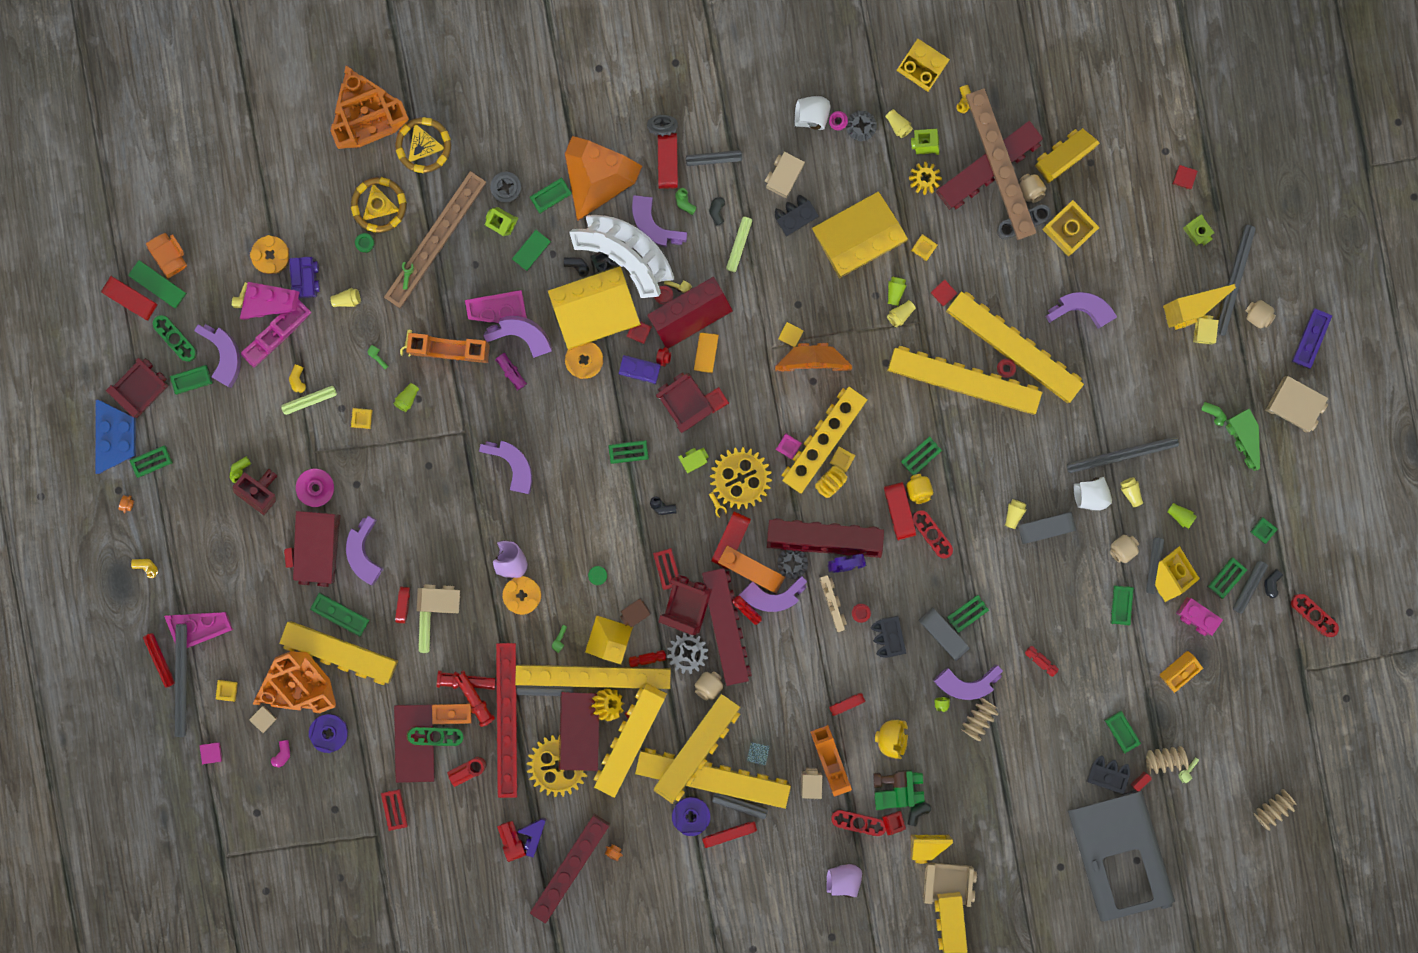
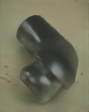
M722 197L714 198L709 209V214L716 227L724 223L720 214L721 208L725 205V200Z
M921 802L913 806L910 810L907 824L917 826L919 816L930 813V804Z

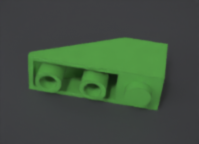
M1245 409L1226 420V429L1230 435L1235 437L1237 449L1240 452L1243 451L1246 457L1244 461L1248 468H1252L1255 471L1260 469L1259 425L1250 409Z

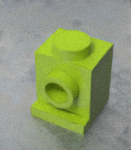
M938 129L914 130L915 138H911L912 149L916 150V155L940 154Z
M496 207L488 211L485 225L502 236L511 235L519 218Z
M1202 214L1183 227L1196 246L1200 243L1204 246L1213 239L1211 235L1214 234V231L1205 221ZM1202 228L1204 230V234H1200L1198 232V229Z
M704 447L699 450L695 448L685 453L686 457L684 458L682 455L678 456L687 474L708 463L706 459L709 458Z

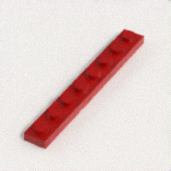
M496 643L498 798H516V643Z

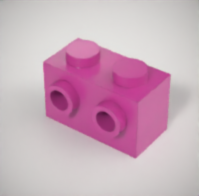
M1188 597L1176 612L1181 616V621L1187 625L1193 624L1196 626V631L1203 636H1206V634L1213 636L1223 621L1213 612Z

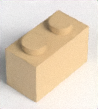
M784 151L782 156L778 155L774 163L777 166L774 172H769L765 180L768 183L766 188L787 198L805 162Z
M424 585V588H418L417 611L459 613L460 590H454V586H443V589H435L436 585Z
M806 768V771H801L802 798L822 799V773L817 768Z

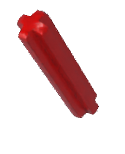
M154 634L145 635L143 640L164 686L167 688L174 685L175 681Z

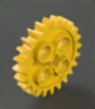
M742 447L741 452L734 448L733 454L727 450V457L721 454L722 461L715 460L718 467L711 468L716 472L710 475L711 478L715 479L710 485H716L717 487L713 490V493L719 492L720 494L717 499L725 498L723 504L729 501L730 508L733 507L734 503L737 504L738 509H740L741 504H744L746 509H748V503L755 506L754 500L762 502L760 495L767 496L764 489H770L766 483L772 481V479L767 478V475L772 472L765 470L769 464H762L765 458L758 459V452L754 456L751 455L752 449L745 453L744 447ZM748 460L751 468L748 471H743L740 468L741 461ZM727 468L731 469L734 473L731 479H725L722 475L723 471ZM750 471H757L755 474L745 478V483L743 484L738 481L728 487L725 486L726 483L736 479L738 473L745 475ZM756 477L759 480L757 488H751L748 485L750 478ZM733 486L741 487L742 494L735 497L731 494Z
M551 735V741L544 737L545 743L542 744L538 741L539 748H532L535 754L528 755V757L533 759L527 762V765L532 766L531 769L527 770V773H533V776L529 779L536 780L534 787L540 785V792L546 789L547 796L551 791L554 792V797L557 796L558 792H561L562 797H564L565 791H568L571 795V788L573 787L578 790L577 783L584 784L581 777L588 776L583 771H574V777L568 779L564 776V770L557 771L556 768L541 770V767L554 765L555 761L559 760L560 735L558 739ZM543 753H550L552 755L550 763L542 761L541 756ZM547 772L555 774L556 779L553 782L545 780Z

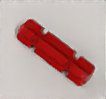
M736 596L733 599V604L754 625H758L762 621V617L741 596Z
M1030 646L1025 651L1026 656L1032 657V661L1043 670L1046 669V673L1051 677L1057 674L1059 668L1056 665H1051V661L1042 653H1037L1035 647Z
M661 650L657 651V653L652 652L639 655V657H630L629 665L630 667H637L639 664L646 665L656 661H665V651Z

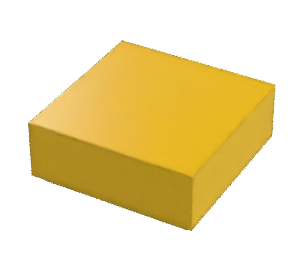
M922 234L911 251L927 261L938 245Z
M787 322L778 340L794 348L803 330Z
M353 408L351 427L371 429L373 410Z
M838 447L830 464L847 472L855 455Z
M218 680L215 699L235 702L238 682Z

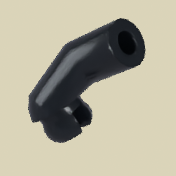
M564 257V267H574L581 277L588 275L589 266L582 258Z
M654 496L651 498L650 506L658 515L677 513L676 504L665 505L659 497Z
M1275 569L1264 581L1265 593L1270 598H1276L1279 594L1276 582L1283 574L1278 569Z

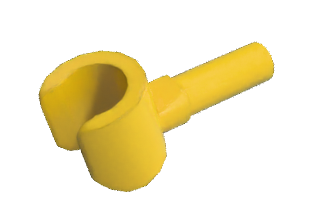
M709 493L716 508V515L720 517L717 513L719 508H723L725 513H727L726 508L720 505L714 493Z

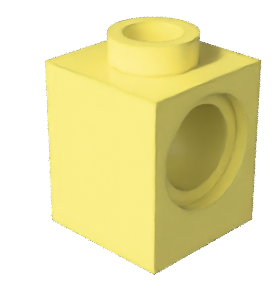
M1208 315L1198 318V322L1195 323L1193 342L1215 344L1219 320H1213V316Z

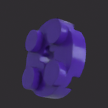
M859 554L847 559L846 557L835 558L828 561L827 566L829 573L850 571L856 566L859 569L867 565L864 555Z
M334 714L319 716L312 722L309 728V738L313 746L320 752L331 753L337 751L347 741V724ZM328 728L332 729L331 732L334 733V735L330 736L329 739H327L326 734L323 733L324 730H328Z
M683 798L677 802L673 809V825L686 836L699 835L710 823V810L706 803L699 798ZM689 811H693V814L697 815V818H694L692 822H690L689 818H686Z

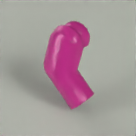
M288 740L279 741L280 752L276 757H272V766L282 767L290 758Z

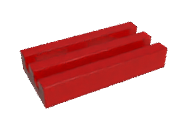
M671 548L653 553L663 590L670 589L673 586L670 583L672 577L665 554L669 553L675 577L679 575ZM660 555L662 556L670 585L665 584L658 559Z
M396 789L382 792L381 797L388 830L408 827L401 790ZM394 794L397 795L403 824L399 822ZM386 796H390L395 826H392Z

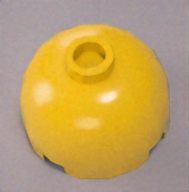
M887 721L881 726L880 731L876 732L875 742L878 743V747L884 755L901 759L900 755L905 754L908 735L904 734V729H908L906 721Z

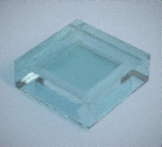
M751 742L747 761L766 766L770 746Z

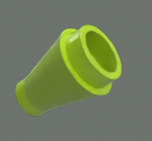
M891 277V280L888 281V304L899 306L900 299L907 286L905 284L906 279Z
M409 383L395 398L393 404L400 410L407 412L408 409H411L419 388Z
M1175 503L1167 511L1183 528L1185 526L1189 529L1197 518L1193 511L1178 506Z

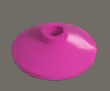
M309 469L303 472L296 482V494L300 501L307 506H323L333 496L334 482L331 476L321 469ZM315 484L319 485L317 492L313 490Z

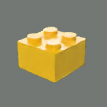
M1072 200L1042 230L1069 257L1099 229V226Z

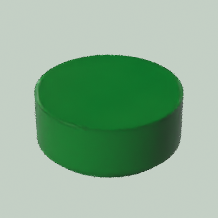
M361 233L355 239V246L360 252L368 253L374 248L375 241L370 234Z
M595 566L590 569L588 578L592 584L601 585L607 580V571L603 567Z

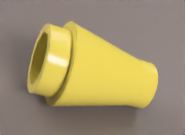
M894 109L886 115L896 136L904 138L912 131L911 123Z
M350 288L331 296L333 307H356L361 302L358 289Z
M908 300L906 303L889 311L887 318L894 327L902 326L916 307Z
M1134 477L1122 481L1120 489L1130 501L1132 507L1143 504L1139 482Z
M1012 499L1011 503L1008 504L1005 526L1016 529L1017 524L1027 510L1025 509L1027 504Z

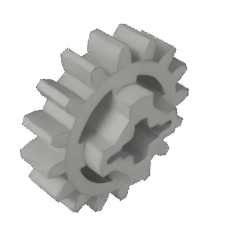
M685 632L682 638L676 635V642L670 641L673 647L667 648V650L671 651L667 658H672L669 664H676V671L681 668L682 674L685 673V670L692 674V669L695 668L696 671H699V665L705 666L702 660L708 659V656L704 655L708 649L703 648L706 644L705 641L699 642L700 636L696 639L693 638L694 635L687 637ZM685 640L693 641L696 644L693 646L687 645ZM679 645L681 649L680 654L675 656V648ZM682 645H684V647L687 648V650L693 651L691 653V658L693 661H691V659L688 658V656L684 657L682 655L684 654V648ZM700 650V658L696 661L695 654ZM687 661L691 666H684L679 662Z

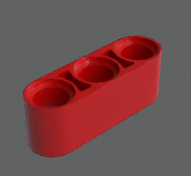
M677 133L663 135V137L658 135L659 189L678 188Z
M113 276L109 277L101 290V293L147 321L158 306L157 303Z
M903 482L884 486L897 540L916 536Z
M735 511L733 512L711 562L729 569L718 562L727 546L737 551L751 521L750 518Z

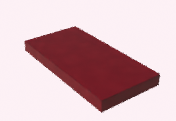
M561 692L559 770L598 771L599 715L593 714L596 708L592 707L595 704L592 698L597 696L596 693Z
M433 704L394 705L396 783L435 781L434 745H414L407 740V732L412 727H434V724H432ZM416 730L414 734H411V737L414 738V741H417V738H425L424 742H427V730H424L425 735L418 734ZM434 731L430 734L432 742H434Z

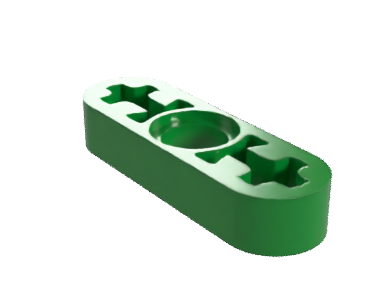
M160 315L153 320L155 331L181 360L191 362L196 358V348L168 317ZM166 320L165 326L168 329L173 328V330L167 332L164 328H158L160 325L159 321ZM174 333L180 336V341L177 344L170 342V336ZM183 345L186 349H191V357H184L185 351L182 348L178 350L176 348Z
M412 727L407 732V740L414 745L458 746L463 741V733L456 728ZM417 730L418 734L425 735L424 730H427V742H424L425 738H417V741H414L411 734H414ZM433 731L440 733V739L437 742L430 740V734ZM443 731H446L445 735H453V732H455L456 735H459V738L455 739V742L452 739L445 738L446 742L444 743Z

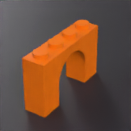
M408 333L406 352L413 356L488 363L490 344L483 340H449L430 337L425 334Z

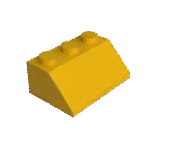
M1083 128L1080 131L1075 129L1067 135L1068 140L1064 143L1059 141L1052 147L1053 151L1047 154L1045 152L1038 157V163L1035 167L1049 184L1100 144L1098 140Z

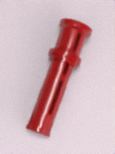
M438 670L437 687L448 686L453 687V689L460 687L454 679V675L458 672L443 673L441 670ZM467 676L474 688L495 690L496 678Z
M463 670L461 674L457 673L454 675V679L471 705V712L477 716L480 727L490 724L495 719V716L490 714L486 707V701L480 699L465 671Z

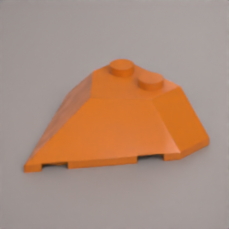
M348 66L345 67V76L341 84L335 109V118L330 130L338 149L358 148L395 133L409 120L402 101L394 98L362 75L360 76Z
M572 136L565 152L577 221L607 203L622 191L633 186L636 183L642 165L594 142Z
M799 343L798 347H794L775 366V371L832 368V371H851L852 365L834 347L828 346V343H817V345L809 346V343Z
M294 651L275 657L253 702L254 705L266 703L271 704V707L300 711L302 708L313 709L315 713H322L336 706L330 678L307 652Z

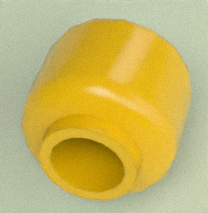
M921 474L911 476V480L906 484L910 500L916 502V504H922L931 500L934 491L930 479L921 476Z

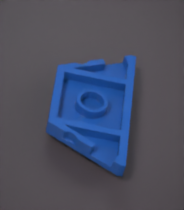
M96 400L95 474H101L103 471L136 456V418L101 400Z

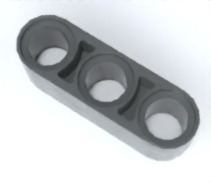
M1038 205L1028 210L1034 227L1045 223L1051 216V210L1046 205ZM1037 210L1045 212V219L1037 217ZM1010 218L1000 223L997 227V235L1001 239L1006 240L1016 236ZM1003 225L1011 228L1010 234L1006 235L1002 232L1001 228Z
M1072 512L1018 525L1023 544L1076 531Z
M933 607L918 620L955 661L970 649Z

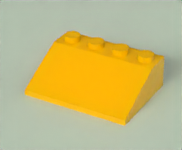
M879 191L812 228L839 279L908 240Z
M621 266L548 291L568 349L641 325Z
M1235 284L1178 298L1163 305L1168 327H1174L1177 330L1197 323L1198 318L1203 317L1236 288Z

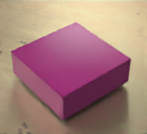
M785 434L776 450L792 460L802 443Z
M220 742L200 745L202 764L222 762Z

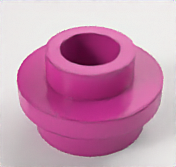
M836 111L831 114L829 124L834 130H843L848 124V117L845 113ZM838 118L842 119V122L840 124L836 123V120Z

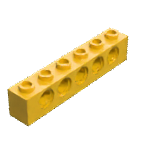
M848 387L846 390L842 388L837 396L839 401L836 405H830L826 411V414H828L827 418L824 421L821 419L814 428L817 430L813 437L809 435L804 442L806 447L803 452H797L792 459L795 461L791 468L787 466L781 475L784 477L782 481L800 494H802L868 400L851 387ZM842 403L850 405L849 413L841 412L840 405ZM835 418L839 421L837 429L830 428V419ZM820 434L828 436L827 444L821 445L818 442ZM808 450H815L817 452L815 460L812 461L807 458ZM803 465L806 468L804 476L796 474L797 466Z

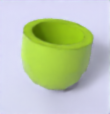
M946 697L935 698L934 705L936 710L946 712L950 706V699Z

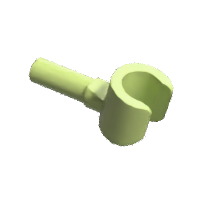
M1196 757L1188 766V770L1184 769L1178 774L1182 783H1187L1192 779L1189 772L1192 771L1199 761Z

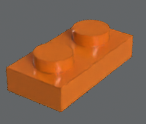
M470 704L432 705V724L472 723Z

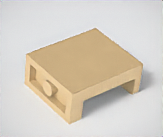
M1285 376L1265 411L1280 416L1300 427L1304 432H1310L1316 428L1319 422L1317 420L1319 414H1323L1326 410L1328 398L1293 378Z
M927 862L923 892L924 903L932 904L934 900H937V894L960 892L963 905L971 907V902L975 901V891L972 890L973 883H976L977 872L974 871L972 866Z

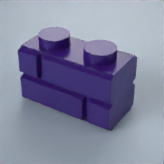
M313 257L290 258L291 290L300 292L298 298L317 297V292H320L319 280L316 281V273H319L318 261H315Z
M623 355L619 375L657 384L661 365Z

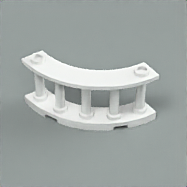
M587 215V229H572L570 231L574 250H589L597 253L600 251L609 255V258L621 267L624 266L630 272V277L634 281L641 298L659 296L661 292L658 282L674 280L672 269L659 247L644 232L623 220L603 215ZM632 247H633L643 258H641V257L632 249Z

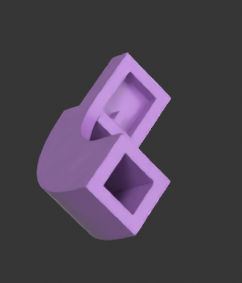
M633 195L632 211L635 224L656 245L667 248V240H670L671 244L682 245V242H687V232L665 230L656 225L652 219V197Z
M1083 292L1071 293L1058 299L1061 307L1057 304L1049 309L1048 312L1050 314L1045 316L1050 323L1068 311L1080 310L1091 317L1097 328L1117 318L1112 308L1103 299Z
M502 317L499 320V327L498 325L490 326L484 333V338L487 342L506 335L521 337L529 345L533 358L552 351V345L545 331L537 323L525 317Z
M207 324L204 327L197 325L194 331L212 341L220 353L219 365L212 378L232 388L241 367V356L236 342L221 328H218L216 333H214L215 329Z
M501 441L500 448H496V443L486 442L485 445L480 444L479 452L500 456L509 462L513 472L510 490L530 494L533 477L531 466L525 455L518 448L504 441Z
M368 516L361 520L358 526L360 528L359 531L351 529L346 542V554L354 573L366 583L374 585L384 568L372 562L365 552L366 538L377 521L375 518Z
M800 576L785 592L777 595L765 593L752 581L739 595L756 609L767 612L782 611L799 601L794 594L797 593L799 595L807 587L805 585L807 581Z
M994 665L980 679L974 682H964L959 680L949 668H946L933 681L944 692L955 698L973 700L991 693L994 689L989 684L997 682L1002 677L1000 674L1003 670L998 665Z

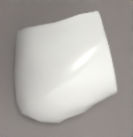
M822 96L798 99L795 108V126L809 127L815 130L825 129L831 107L829 100Z
M1095 477L1092 481L1074 484V497L1079 508L1101 511L1112 504L1111 493L1104 477Z

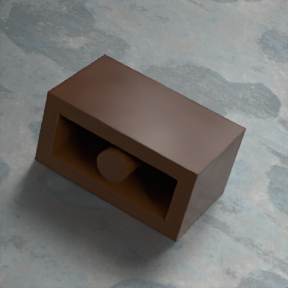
M639 598L621 610L622 615L620 618L625 626L630 625V627H633L650 616L651 612L642 598Z

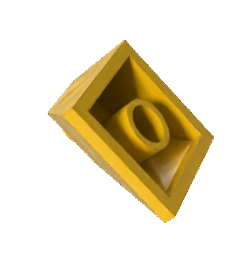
M1180 546L1158 564L1155 586L1165 602L1181 595L1200 579Z
M596 615L585 652L622 664L633 627H630V625L625 626L623 623Z
M911 834V859L915 860V863H927V860H933L952 845L953 839L950 835Z

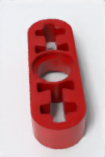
M925 511L915 512L912 516L914 526L935 554L940 558L950 557L953 553V547L929 514ZM918 514L920 516L925 515L926 518L924 519V521L927 525L929 524V522H931L932 526L927 527L924 530V532L921 530V528H923L924 525L921 522H916V520L918 519ZM935 529L938 536L935 540H930L927 537L928 530ZM941 537L944 541H941L940 543L943 546L949 547L947 549V555H945L944 553H939L941 548L938 544L935 547L933 546V543L938 542Z
M1296 594L1292 597V607L1323 636L1334 637L1338 634V624L1307 595ZM1303 598H1304L1303 603H1304L1307 607H1309L1310 604H1311L1312 607H1310V608H1308V609H1305L1303 606H1297V605H1298L1297 599H1303ZM1313 610H1317L1320 613V618L1317 621H1313L1310 618V613ZM1323 621L1327 625L1332 624L1333 632L1326 633L1327 628L1320 623Z
M842 809L835 810L831 815L833 825L838 828L872 836H882L886 832L884 822L880 818ZM842 813L843 818L849 819L848 815H852L850 826H846L848 824L847 821H841L838 824L835 816H839ZM862 818L864 820L863 827H854V819ZM867 819L871 820L870 824L872 825L880 822V826L883 827L882 830L879 829L878 832H875V829L869 827V831L865 830L868 825Z
M750 821L702 838L705 848L712 847L757 831L755 821Z

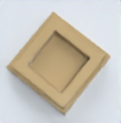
M262 706L250 719L262 733L277 720L265 706Z

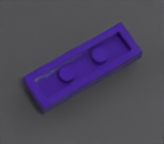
M1316 308L1312 310L1291 362L1311 369L1332 315Z

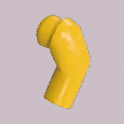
M968 85L959 88L962 99L956 105V109L960 113H966L970 109L966 99V95L971 93Z
M295 364L289 376V382L293 391L303 393L306 389V385L301 383L300 380L303 367Z
M132 559V569H143L147 573L148 578H154L158 574L157 566L150 559Z

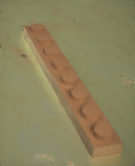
M985 88L967 94V102L1016 238L1020 240L1034 235L1036 230Z
M469 172L406 264V270L411 269L412 263L414 266V272L409 277L407 290L403 289L404 271L402 270L384 296L385 299L400 309L402 308L486 185V181L473 172Z

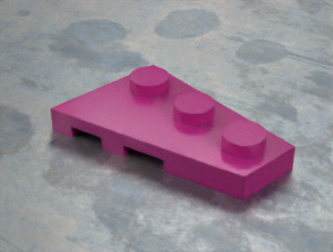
M248 282L240 319L248 320L253 317L259 318L270 314L296 311L300 292Z
M522 290L465 300L467 315L470 320L499 323L500 318L506 316L527 318Z
M226 612L164 616L174 642H176V625L180 623L187 625V648L233 630Z

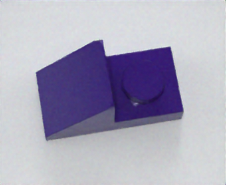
M541 818L518 830L519 833L532 837L531 839L528 838L524 849L527 850V856L534 857L546 818Z

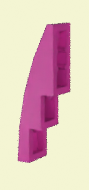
M298 299L296 311L281 313L241 352V355L255 368L311 314V311Z

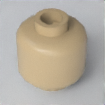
M1026 174L1021 177L1019 186L1026 202L1036 203L1044 198L1046 186L1038 175Z
M1262 300L1256 303L1251 302L1246 309L1248 313L1247 320L1260 329L1268 328L1276 317L1274 308Z
M1122 535L1111 544L1110 554L1118 563H1127L1138 555L1139 549L1137 546L1139 543L1133 536Z
M714 671L712 673L704 672L695 683L696 694L706 701L708 699H715L723 689L722 677Z

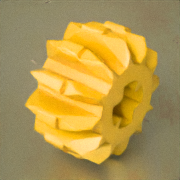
M924 162L923 168L918 163L916 165L917 170H911V173L915 176H909L910 181H915L910 185L911 188L917 186L916 193L923 189V195L927 194V189L931 194L934 193L933 187L939 188L940 186L935 181L942 180V177L935 176L940 173V170L933 171L934 164L927 168V162ZM923 174L925 177L929 176L928 183L925 180L921 181Z
M833 466L817 481L815 488L825 498H829L842 487L847 480V476L842 469Z
M610 688L598 691L597 696L592 698L595 701L592 707L596 708L593 714L599 715V719L606 721L619 718V713L624 712L621 708L625 704L621 702L622 695H617L618 690H611Z

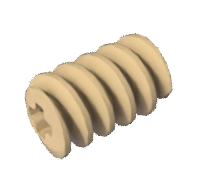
M982 697L980 700L983 704H975L978 711L971 710L974 717L967 716L970 723L962 724L965 727V730L962 731L977 741L982 740L978 734H986L983 727L990 728L987 721L994 722L991 715L998 716L997 707Z
M1179 746L1177 750L1175 747H1171L1170 751L1167 748H1163L1162 753L1159 749H1156L1154 753L1152 750L1147 751L1146 767L1149 775L1151 774V769H1154L1155 773L1158 774L1159 768L1162 769L1163 773H1166V768L1169 767L1171 772H1173L1174 766H1177L1178 770L1181 771L1182 765H1184L1186 770H1188V758L1182 746Z
M1284 789L1281 790L1282 796L1275 794L1276 801L1269 799L1270 806L1266 803L1262 805L1264 811L1257 808L1258 815L1253 813L1261 825L1268 831L1271 830L1270 823L1274 826L1277 825L1275 819L1283 821L1281 814L1289 816L1288 809L1295 812L1293 805L1297 804Z

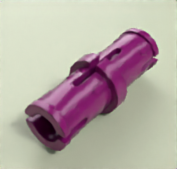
M506 353L501 354L495 359L503 369L505 377L510 379L517 391L527 385L517 371V366L511 363Z

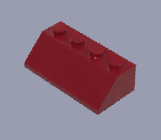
M713 276L649 313L647 316L664 346L669 349L733 312Z

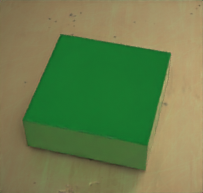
M1261 517L1250 533L1266 544L1278 529L1264 517Z

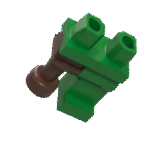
M912 770L896 771L894 775L881 776V773H873L874 788H881L882 784H893L892 790L874 791L876 810L915 806L916 803L925 802L924 791H913V784H923V773L912 772Z

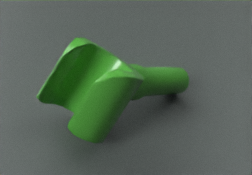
M403 262V289L407 290L409 277L414 272V266L412 263L411 269L406 270V262Z
M371 345L367 351L368 355L378 361L384 369L388 368L389 366L377 356L380 350Z
M562 625L559 635L552 644V649L557 653L564 647V644L560 641L567 628L565 625Z

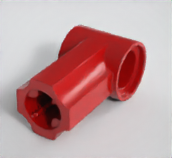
M474 757L468 762L448 771L447 774L451 784L456 787L475 776H479L486 769V761L482 757ZM473 762L480 763V771H475L472 768Z
M509 821L497 826L504 845L503 851L507 861L510 862L527 856L514 822Z

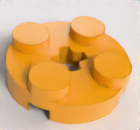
M267 235L254 243L250 252V258L255 268L265 274L280 273L289 263V248L280 238ZM273 250V251H274V254H273V255H274L275 258H274L273 260H272L271 258H269V259L267 260V259H266V256H267L266 252H267V251H270V252H271V251Z
M589 342L568 349L565 355V365L573 376L579 379H589L600 372L603 366V354L596 344ZM581 355L589 356L590 359L587 360V365L579 363Z
M529 577L513 578L503 589L504 604L508 610L515 614H528L539 605L541 589ZM520 590L527 593L524 601H520V598H517Z

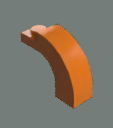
M729 546L726 547L718 562L776 594L785 579V576Z
M829 726L811 731L810 733L833 796L851 791V785Z

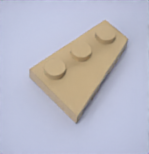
M828 575L820 576L819 579L836 631L845 630L844 625H847L844 614L840 615L838 609L841 605L838 596H834L832 590L835 588L832 577L829 578Z

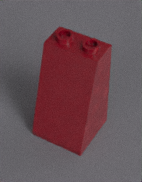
M296 511L293 580L298 581L299 585H310V582H317V586L329 587V583L333 584L335 582L341 515Z

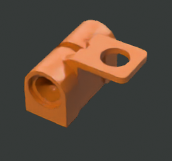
M163 233L146 243L147 249L167 279L187 267L186 262L182 258L184 255L183 250L173 234L169 238L167 233Z

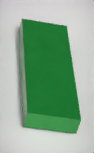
M138 260L128 274L133 280L175 309L187 294L140 260Z
M318 593L310 608L311 611L359 637L362 636L370 619L322 593Z

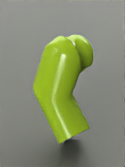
M247 456L232 464L229 477L233 483H236L242 476L243 469L251 465Z

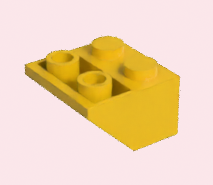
M917 39L896 71L929 92L950 59L920 39Z

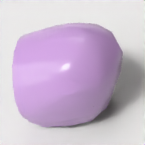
M497 542L500 551L496 559L493 560L496 574L510 578L522 577L528 565L522 550L514 542Z
M852 864L828 869L827 893L843 895L847 898L857 897L861 885L862 870Z

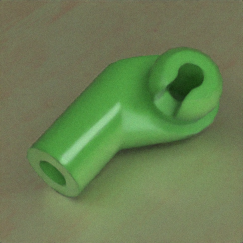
M685 188L678 189L675 194L677 206L693 215L697 207L688 202V192Z
M1204 402L1202 411L1216 417L1214 423L1218 426H1223L1227 417L1221 408Z

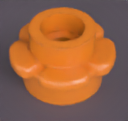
M123 495L118 510L123 511L124 514L132 510L134 500H131V495L129 497Z
M613 844L610 847L606 846L607 850L604 854L611 859L618 861L620 856H623L620 853L621 849Z

